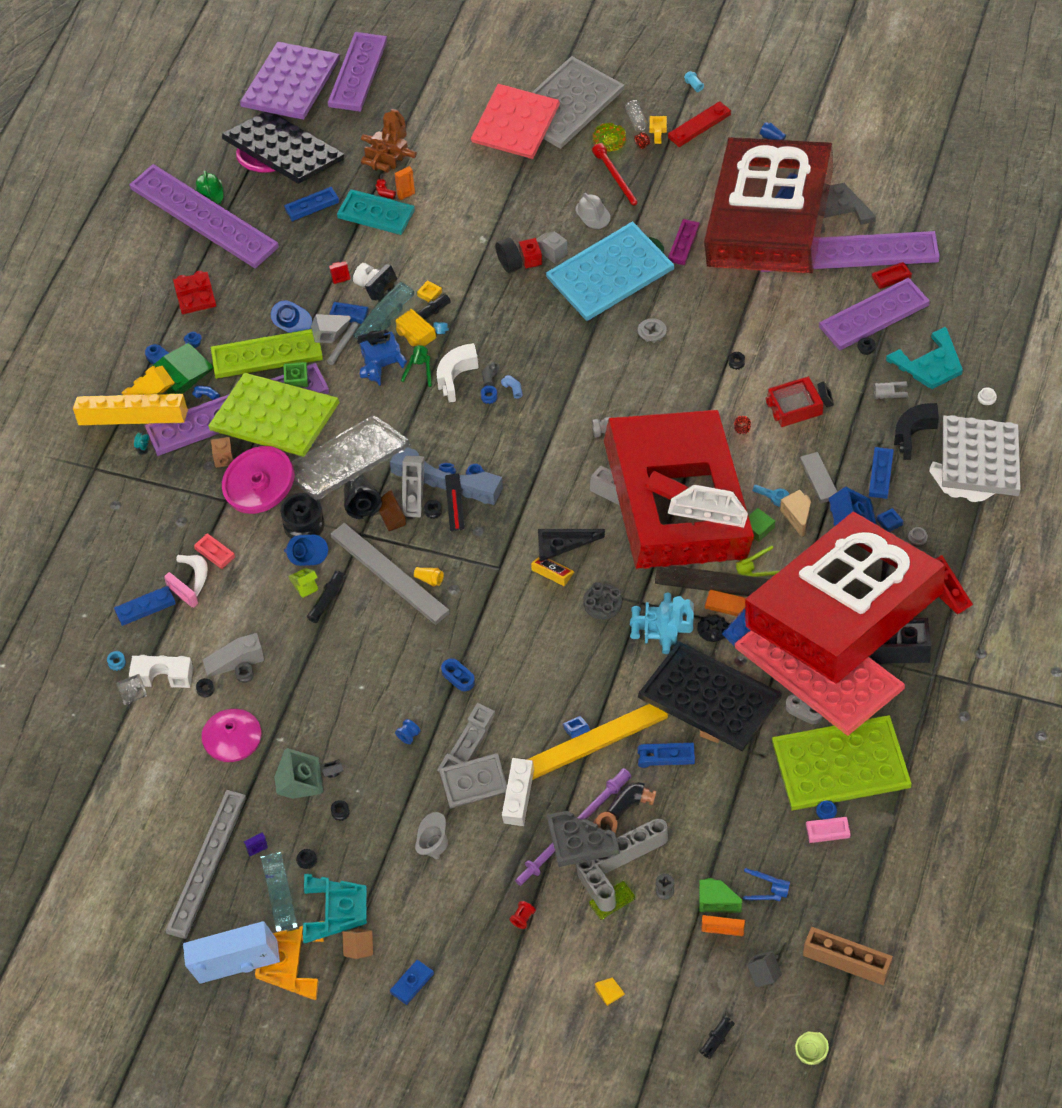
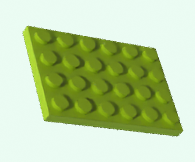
M244 373L208 426L214 432L264 446L275 447L281 451L305 457L340 402L337 397Z
M890 715L868 719L848 736L837 727L829 726L772 737L773 748L791 811L814 807L825 800L835 803L911 788L912 783Z

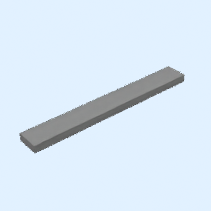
M343 523L331 533L333 540L433 624L437 625L450 614L448 608L346 523Z
M226 790L166 928L167 934L184 939L187 938L245 803L246 795Z

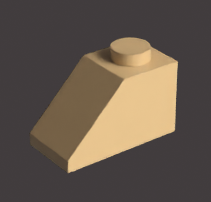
M798 490L781 499L780 511L802 537L805 535L810 515L811 500L801 490Z

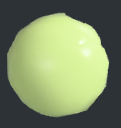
M805 1032L796 1041V1056L805 1064H819L825 1060L828 1054V1040L820 1032Z

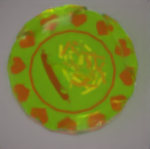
M614 123L601 124L595 128L592 135L593 144L603 143L608 152L616 151L625 145L626 131L622 126L614 125Z

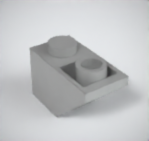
M316 314L311 325L315 343H333L346 331L351 319L350 316Z

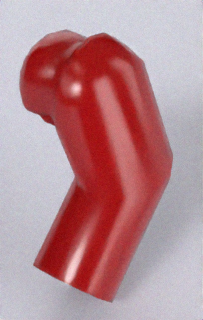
M378 179L375 185L378 194L394 200L396 191L387 189L386 181Z

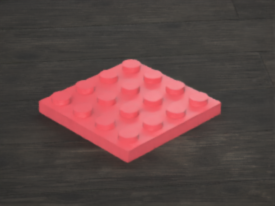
M497 84L471 137V141L533 159L560 102L554 98Z

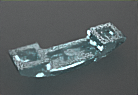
M278 852L261 856L276 931L296 929L298 927L282 854Z

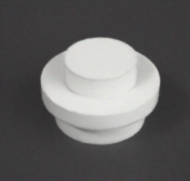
M983 388L978 393V401L981 404L992 405L995 403L997 396L993 389Z

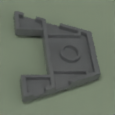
M845 183L811 189L809 235L825 232L822 218L855 212L860 225L875 222L876 216Z

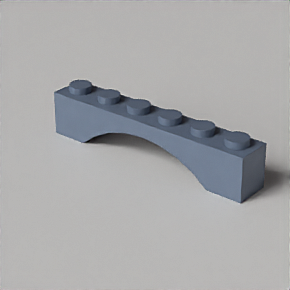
M399 445L390 461L391 473L402 476L405 456H420L418 452ZM424 461V483L431 487L446 490L445 476L450 475V473L435 469ZM487 472L460 475L461 494L464 497L473 498L485 504L495 505L503 489L502 477Z

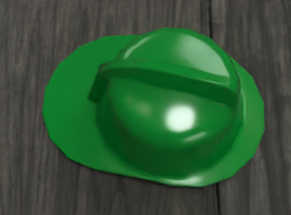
M206 170L197 178L195 191L219 205L224 196L221 180L214 174L207 173Z

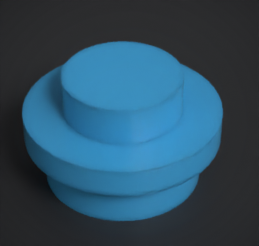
M433 322L432 327L435 328L436 334H445V331H449L448 323Z

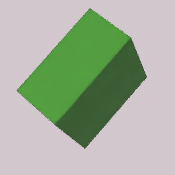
M307 363L284 364V383L300 388L308 387Z
M759 508L749 515L754 539L760 542L775 528V520Z

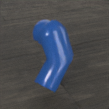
M197 385L192 392V395L196 398H201L202 394L212 400L220 398V394L208 386Z

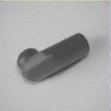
M492 362L483 369L484 386H493L492 377L498 373L500 368L497 362Z

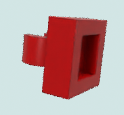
M346 261L341 263L335 262L329 266L333 284L351 279Z

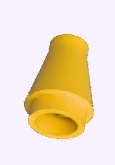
M416 567L414 570V578L420 579L433 587L441 585L444 573L439 568Z

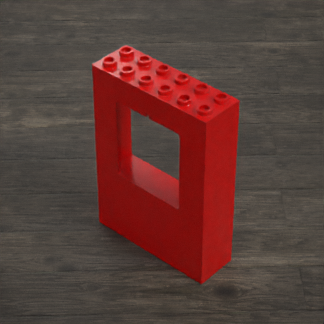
M708 410L609 418L604 445L616 486L635 568L648 569L650 567L747 559L754 539L748 515L744 528L711 521L694 522V525H692V522L662 525L653 493L645 488V484L653 471L668 478L711 475L714 488L733 492L747 511L719 411Z

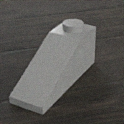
M405 456L403 460L402 512L407 517H421L424 486L423 456Z
M257 633L237 638L203 659L207 677L235 670L241 663L252 665L264 661Z

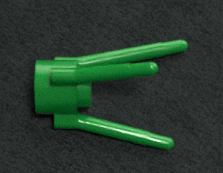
M422 345L414 347L413 355L410 356V361L404 371L401 382L405 381L412 364L421 365L425 362L428 387H432L430 356L427 355L428 349Z

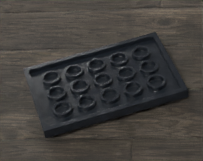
M263 112L222 133L223 140L298 184L344 160V153L274 113Z
M678 641L638 693L639 699L740 751L744 750L782 697L781 692Z

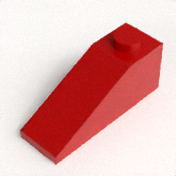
M943 555L935 558L945 564L944 593L939 598L958 615L972 606L973 603Z

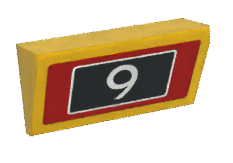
M538 557L531 563L532 571L562 586H565L574 574L573 570L550 559L539 561Z

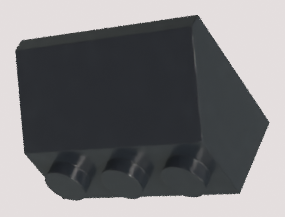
M913 618L872 653L870 658L877 664L930 663L931 640L928 618Z

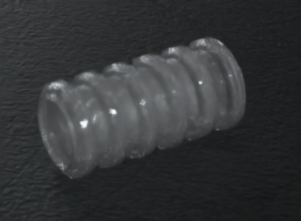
M636 100L629 101L625 105V110L634 130L641 131L647 127L648 122L639 102Z

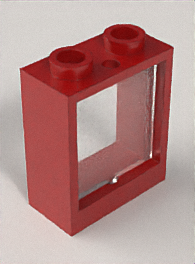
M809 376L768 389V394L765 398L766 404L773 410V417L775 421L779 422L781 428L823 415L824 403Z

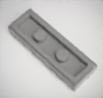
M815 452L801 456L800 462L820 504L828 502L829 497L837 493V490L819 453Z

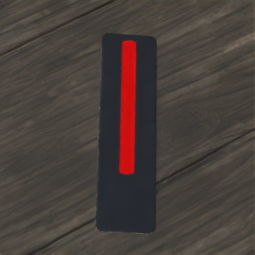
M460 474L446 475L445 483L450 531L464 530Z

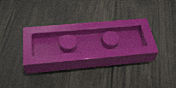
M682 220L668 256L672 263L685 266L700 228V222Z

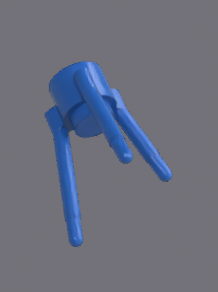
M747 868L744 869L746 873L772 882L771 892L775 894L744 896L743 900L781 901V897L787 898L790 881L777 879Z

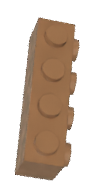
M811 927L803 951V956L883 986L891 969L893 958L891 955Z

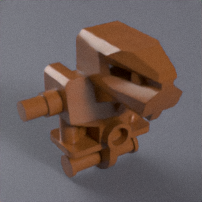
M395 109L385 113L382 132H376L373 136L366 134L361 136L362 141L371 144L370 147L366 146L364 148L365 156L362 157L361 164L371 166L375 171L380 169L388 173L390 168L395 169L397 167V160L402 161L405 156L415 158L417 152L407 147V141L404 140L407 135L405 120L401 113Z

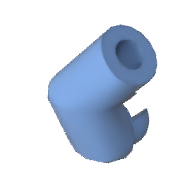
M507 375L501 380V384L504 387L510 386L512 388L514 398L518 399L523 396L520 382L511 375Z

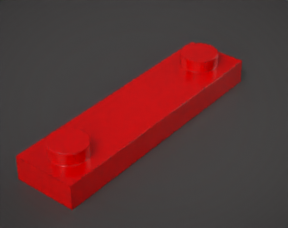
M719 101L669 132L668 138L678 147H681L730 116L731 110Z

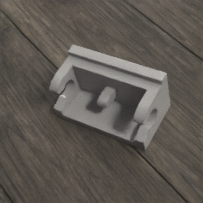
M600 466L591 476L590 491L620 505L611 470Z

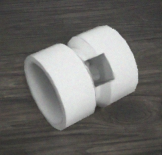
M361 263L355 270L353 282L365 288V285L380 270L374 269L366 263Z

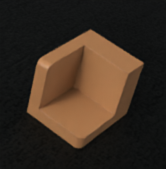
M356 928L343 931V955L355 959L372 956V930Z

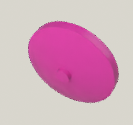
M260 446L249 449L236 457L226 469L222 479L223 495L231 507L239 512L255 514L267 511L279 504L289 493L295 475L293 464L288 456L278 448Z

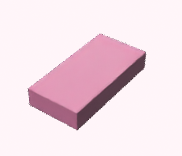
M170 572L164 576L166 585L173 593L193 608L198 604L196 593Z
M847 817L806 822L809 843L850 838Z

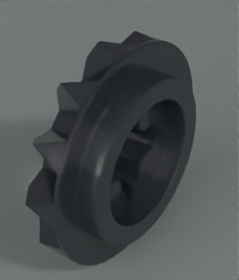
M708 614L698 622L697 631L704 640L717 642L725 638L722 633L728 627V623L724 617L721 618L718 614ZM710 624H711L712 626H714V625L716 624V629H714V628L709 629Z

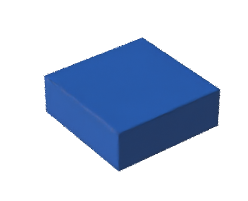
M893 508L878 515L876 519L883 529L888 532L903 525V520Z
M581 716L563 723L564 730L572 739L590 731L589 725Z

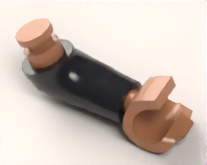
M640 782L628 785L619 793L607 811L599 814L593 823L597 824L598 828L601 827L602 823L608 824L611 828L610 831L616 833L617 820L628 808L635 804L639 805L640 802L646 803L647 801L649 805H653L656 791L649 792L648 788H644L645 784Z

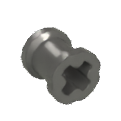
M669 874L658 876L656 879V895L662 900H668L674 895V879Z

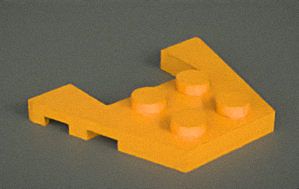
M303 926L288 932L284 930L273 933L278 941L280 962L256 968V979L316 1000L318 979L297 978L303 941ZM324 938L315 940L313 942H324Z

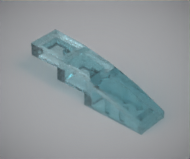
M403 282L397 284L366 317L353 337L358 340L357 337L359 335L367 334L370 331H382L390 327L391 320L403 310L402 305L414 296V290Z

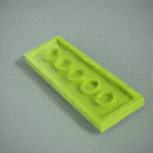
M312 329L211 347L216 379L284 367V364L309 363L323 360L320 343H315Z

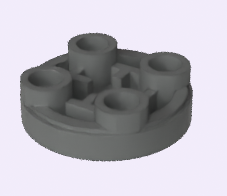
M593 583L583 598L585 611L591 617L601 620L616 616L622 608L620 589L609 584Z

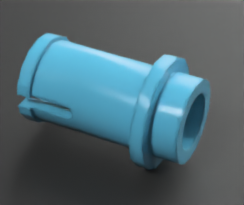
M689 71L685 74V82L690 84L696 92H700L704 88V84L697 78L695 72Z

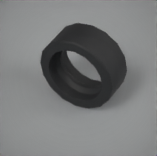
M510 237L496 242V253L504 270L507 273H511L521 269L522 258L515 242Z

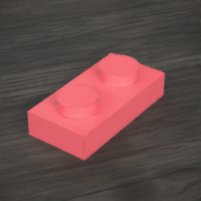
M208 533L194 545L196 551L220 569H223L235 558V554Z

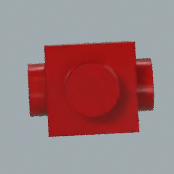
M536 238L520 241L519 252L525 269L542 265V253Z

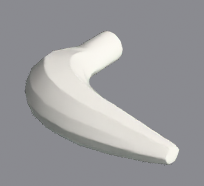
M178 555L177 562L190 564L195 571L194 592L198 596L207 578V562L199 555Z

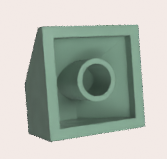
M286 748L274 776L276 793L292 799L322 794L323 785L319 758Z

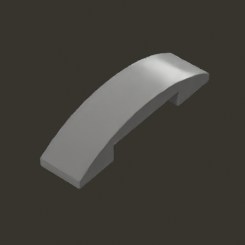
M479 703L476 704L467 719L469 723L451 753L446 754L437 772H439L440 768L470 761L489 729L495 711Z

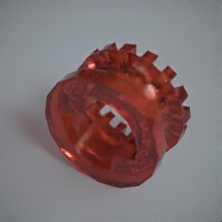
M645 132L635 135L634 142L638 144L637 147L644 149L650 145V139Z
M746 416L737 417L734 421L735 431L739 434L749 433L751 428L750 419Z

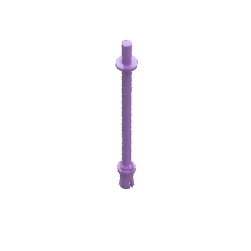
M622 768L612 780L609 779L606 782V789L577 818L587 820L611 794H618L621 791V787L631 779V774ZM553 842L534 862L529 860L525 862L527 869L515 880L518 885L521 886L532 874L536 876L541 874L539 867L555 852Z

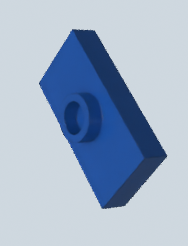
M334 302L329 315L350 316L349 322L352 323L354 321L358 324H364L369 309L365 306Z
M416 960L390 989V993L407 1005L434 975L433 970L419 960Z

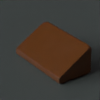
M392 490L381 496L382 505L379 509V513L388 531L406 525L405 516Z

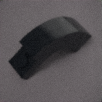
M925 403L914 406L904 412L899 418L895 429L894 445H899V453H903V460H911V436L920 430L938 428L939 414L937 403Z

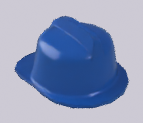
M287 300L279 301L272 307L271 319L277 327L284 331L292 333L311 329L312 317L304 308Z
M297 535L290 539L284 552L294 565H317L327 557L328 545L318 535Z

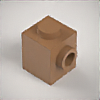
M230 437L211 440L215 467L229 466L233 461Z

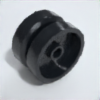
M308 493L293 494L282 503L280 513L283 527L290 539L297 535L319 536L325 523L321 503L315 496Z

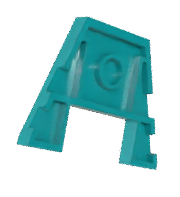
M946 327L933 332L931 338L939 348L913 361H910L902 350L899 349L887 355L886 361L899 366L898 369L901 371H907L912 374L914 379L930 389H934L962 375L963 369Z
M304 874L305 894L326 892L325 922L303 923V943L367 924L366 885L346 881L338 883L329 881V878L326 877L319 879L312 877V874Z

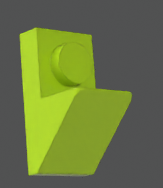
M303 568L288 576L302 598L318 591V586L314 580L318 577L314 570Z

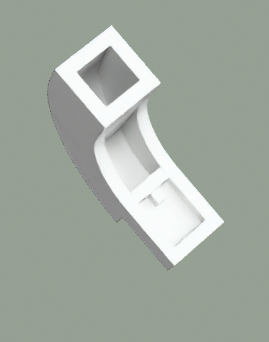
M474 343L462 345L451 350L441 359L438 365V390L443 389V394L448 397L449 403L456 401L453 384L455 377L463 371L478 369V359Z

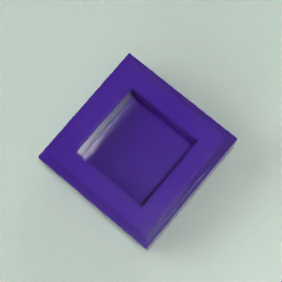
M263 832L244 841L249 856H253L268 848Z

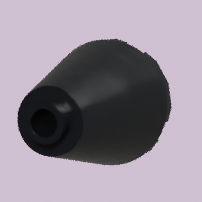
M353 469L348 471L344 476V507L347 514L355 519H364V516L369 515L371 517L375 515L382 505L379 492L360 470Z

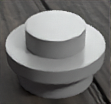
M915 527L909 532L908 539L913 545L921 546L927 542L928 535L923 528Z

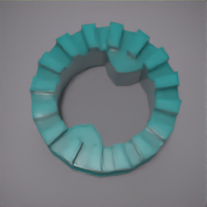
M138 432L134 439V448L146 450L147 443H149V435H143Z

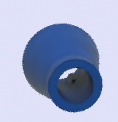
M765 122L759 133L762 135V138L783 143L786 138V134L781 132L771 122Z

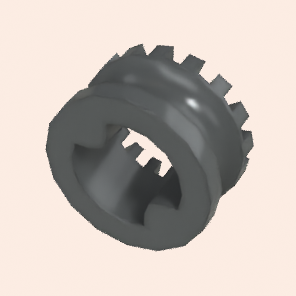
M241 663L235 668L236 678L239 682L247 683L254 676L252 666L248 663ZM245 670L248 671V674L241 675V672Z

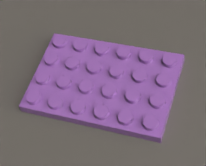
M277 42L240 101L241 107L304 120L340 60L339 54Z

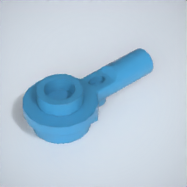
M754 485L752 490L767 496L778 507L781 505V499L789 495L788 491L781 488L772 491Z

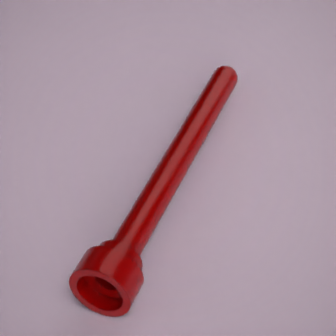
M603 143L596 144L592 148L595 157L603 161L631 205H637V199L608 158L605 145Z

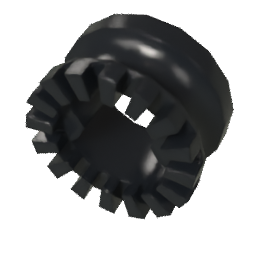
M733 352L729 355L730 368L740 370V368L744 367V354Z
M429 500L424 506L425 515L428 518L435 519L438 516L440 517L442 510L439 501ZM429 508H437V510L435 511L432 509L431 511H429Z
M203 678L197 682L196 690L198 695L206 698L214 693V684L210 679ZM204 685H208V688L210 689L207 691H202L201 687Z
M338 800L331 805V814L335 820L343 821L349 817V806L345 801ZM343 807L344 812L338 814L337 808Z

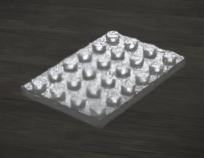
M372 415L309 451L305 457L301 456L292 461L295 474L294 483L315 500L321 499L331 491L339 489L345 483L356 479L364 472L372 470L376 465L389 460L395 454L403 452L407 447L411 446L409 439L375 415Z

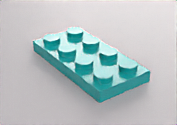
M350 189L337 213V217L342 220L402 235L415 211V207Z

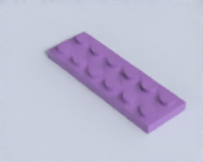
M360 32L354 33L330 95L329 107L361 112L386 46L387 36Z
M907 278L819 322V328L840 351L858 342L860 339L866 338L929 306L930 301Z

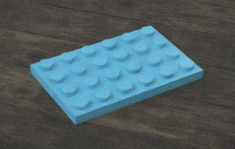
M632 221L546 272V277L580 315L588 321L674 270V264Z

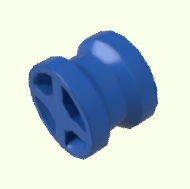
M405 719L402 723L403 726L397 728L395 734L402 742L411 744L413 737L419 735L421 730L413 721Z

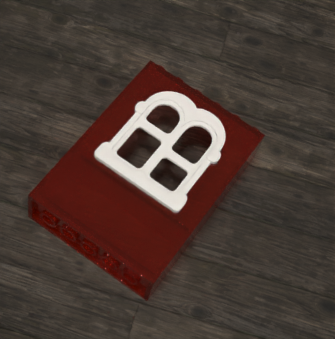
M728 137L704 240L707 267L813 273L833 173L832 143ZM749 166L770 167V170L752 171L748 168ZM777 168L799 169L798 177L796 179L776 178ZM746 178L768 179L763 197L743 196ZM773 187H795L794 196L792 199L772 198Z

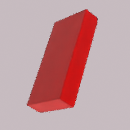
M902 262L872 273L871 278L879 289H883L907 278H912V273L906 264Z
M653 471L645 484L646 489L669 500L688 489L687 486L656 471Z

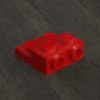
M197 271L194 275H179L176 279H173L182 315L216 307L208 272Z

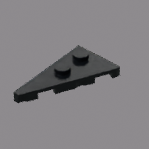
M538 529L539 561L547 560L605 537V529Z

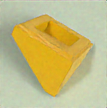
M613 977L595 983L596 992L607 1006L625 995Z

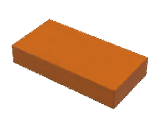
M409 166L394 173L399 200L415 194L412 168Z
M710 589L705 609L738 616L745 608L746 598Z
M702 916V932L744 936L745 920Z

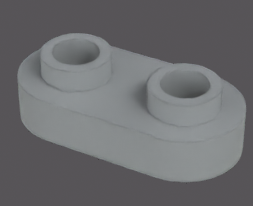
M790 695L786 699V710L789 714L810 724H817L822 721L823 716L817 712L812 713L811 710L814 709L796 695Z

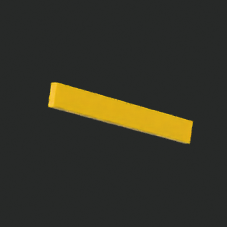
M647 704L527 759L532 760L534 765L532 780L667 719L668 714L651 704Z

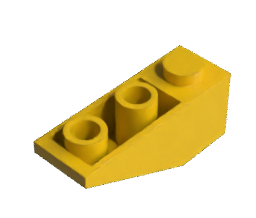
M152 366L145 371L146 375L144 377L136 379L133 382L134 386L125 389L122 395L163 394L175 382L163 366L156 368Z

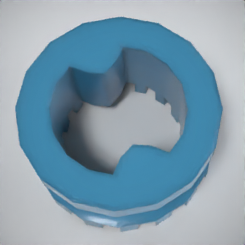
M114 651L107 657V663L111 670L120 671L121 668L125 667L126 660L123 653ZM119 658L120 662L113 663L114 659Z

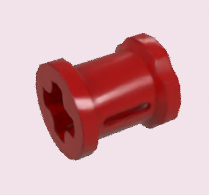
M520 901L517 911L509 920L514 926L526 929L528 919L536 910L531 904Z

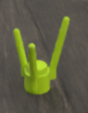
M773 546L747 559L736 562L735 566L739 576H745L746 579H750L752 577L777 574L779 571L752 573L755 570L752 561L772 550Z

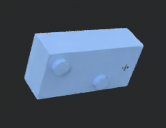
M264 921L183 943L185 966L200 984L241 972H251L253 969L280 962L278 941Z

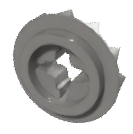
M654 318L646 319L638 326L640 339H645L646 343L648 341L655 343V341H661L663 337H666L667 328L661 320ZM655 328V332L649 334V331Z

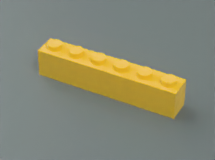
M183 394L82 396L76 398L73 407L78 425L184 423L188 412Z

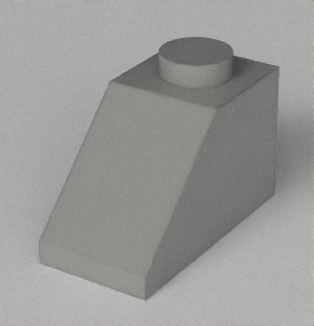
M555 231L542 234L536 239L542 255L554 264L568 255L567 240Z

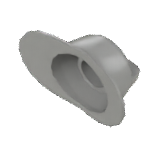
M584 193L576 206L575 211L577 215L592 229L606 227L610 222L608 210L598 196Z
M433 812L428 814L420 823L415 846L418 854L439 859L440 855L446 850L448 839L445 834L446 819L443 814Z

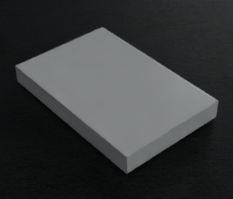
M498 753L439 769L450 809L506 794L507 783Z

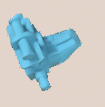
M665 593L664 601H661L659 607H649V602H646L645 616H640L641 608L639 606H633L631 608L632 618L630 619V626L632 628L630 637L632 639H639V630H645V643H648V639H658L660 645H662V653L669 654L670 646L677 644L678 633H691L693 631L694 603L689 599L684 600L681 596L674 597L672 602L671 593ZM683 616H687V621L683 620Z

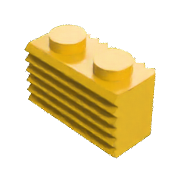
M410 309L407 313L402 314V316L396 319L397 333L400 336H404L411 346L422 345L425 347L436 339L435 328L413 309Z

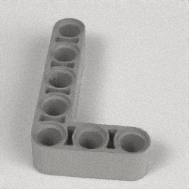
M654 819L617 837L620 854L576 863L580 881L600 910L608 912L616 906L614 888L604 874L666 844L668 841V828L664 820Z

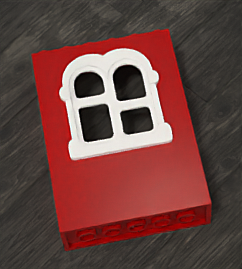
M852 512L745 599L746 627L837 684L944 593L945 564L884 530L879 525L865 519L863 516ZM853 544H856L870 552L871 555L860 562L847 555L844 551ZM836 558L854 568L836 584H832L817 575ZM878 559L897 568L896 571L882 582H878L863 573L864 570ZM858 579L873 588V590L862 599H857L843 591V588L852 580Z

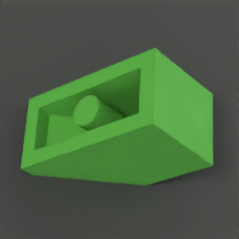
M713 878L700 880L699 912L741 913L742 899L721 880Z

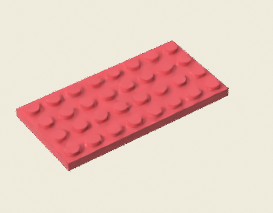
M753 631L748 632L735 643V649L847 736L905 689L903 682L869 657L839 683L835 684Z

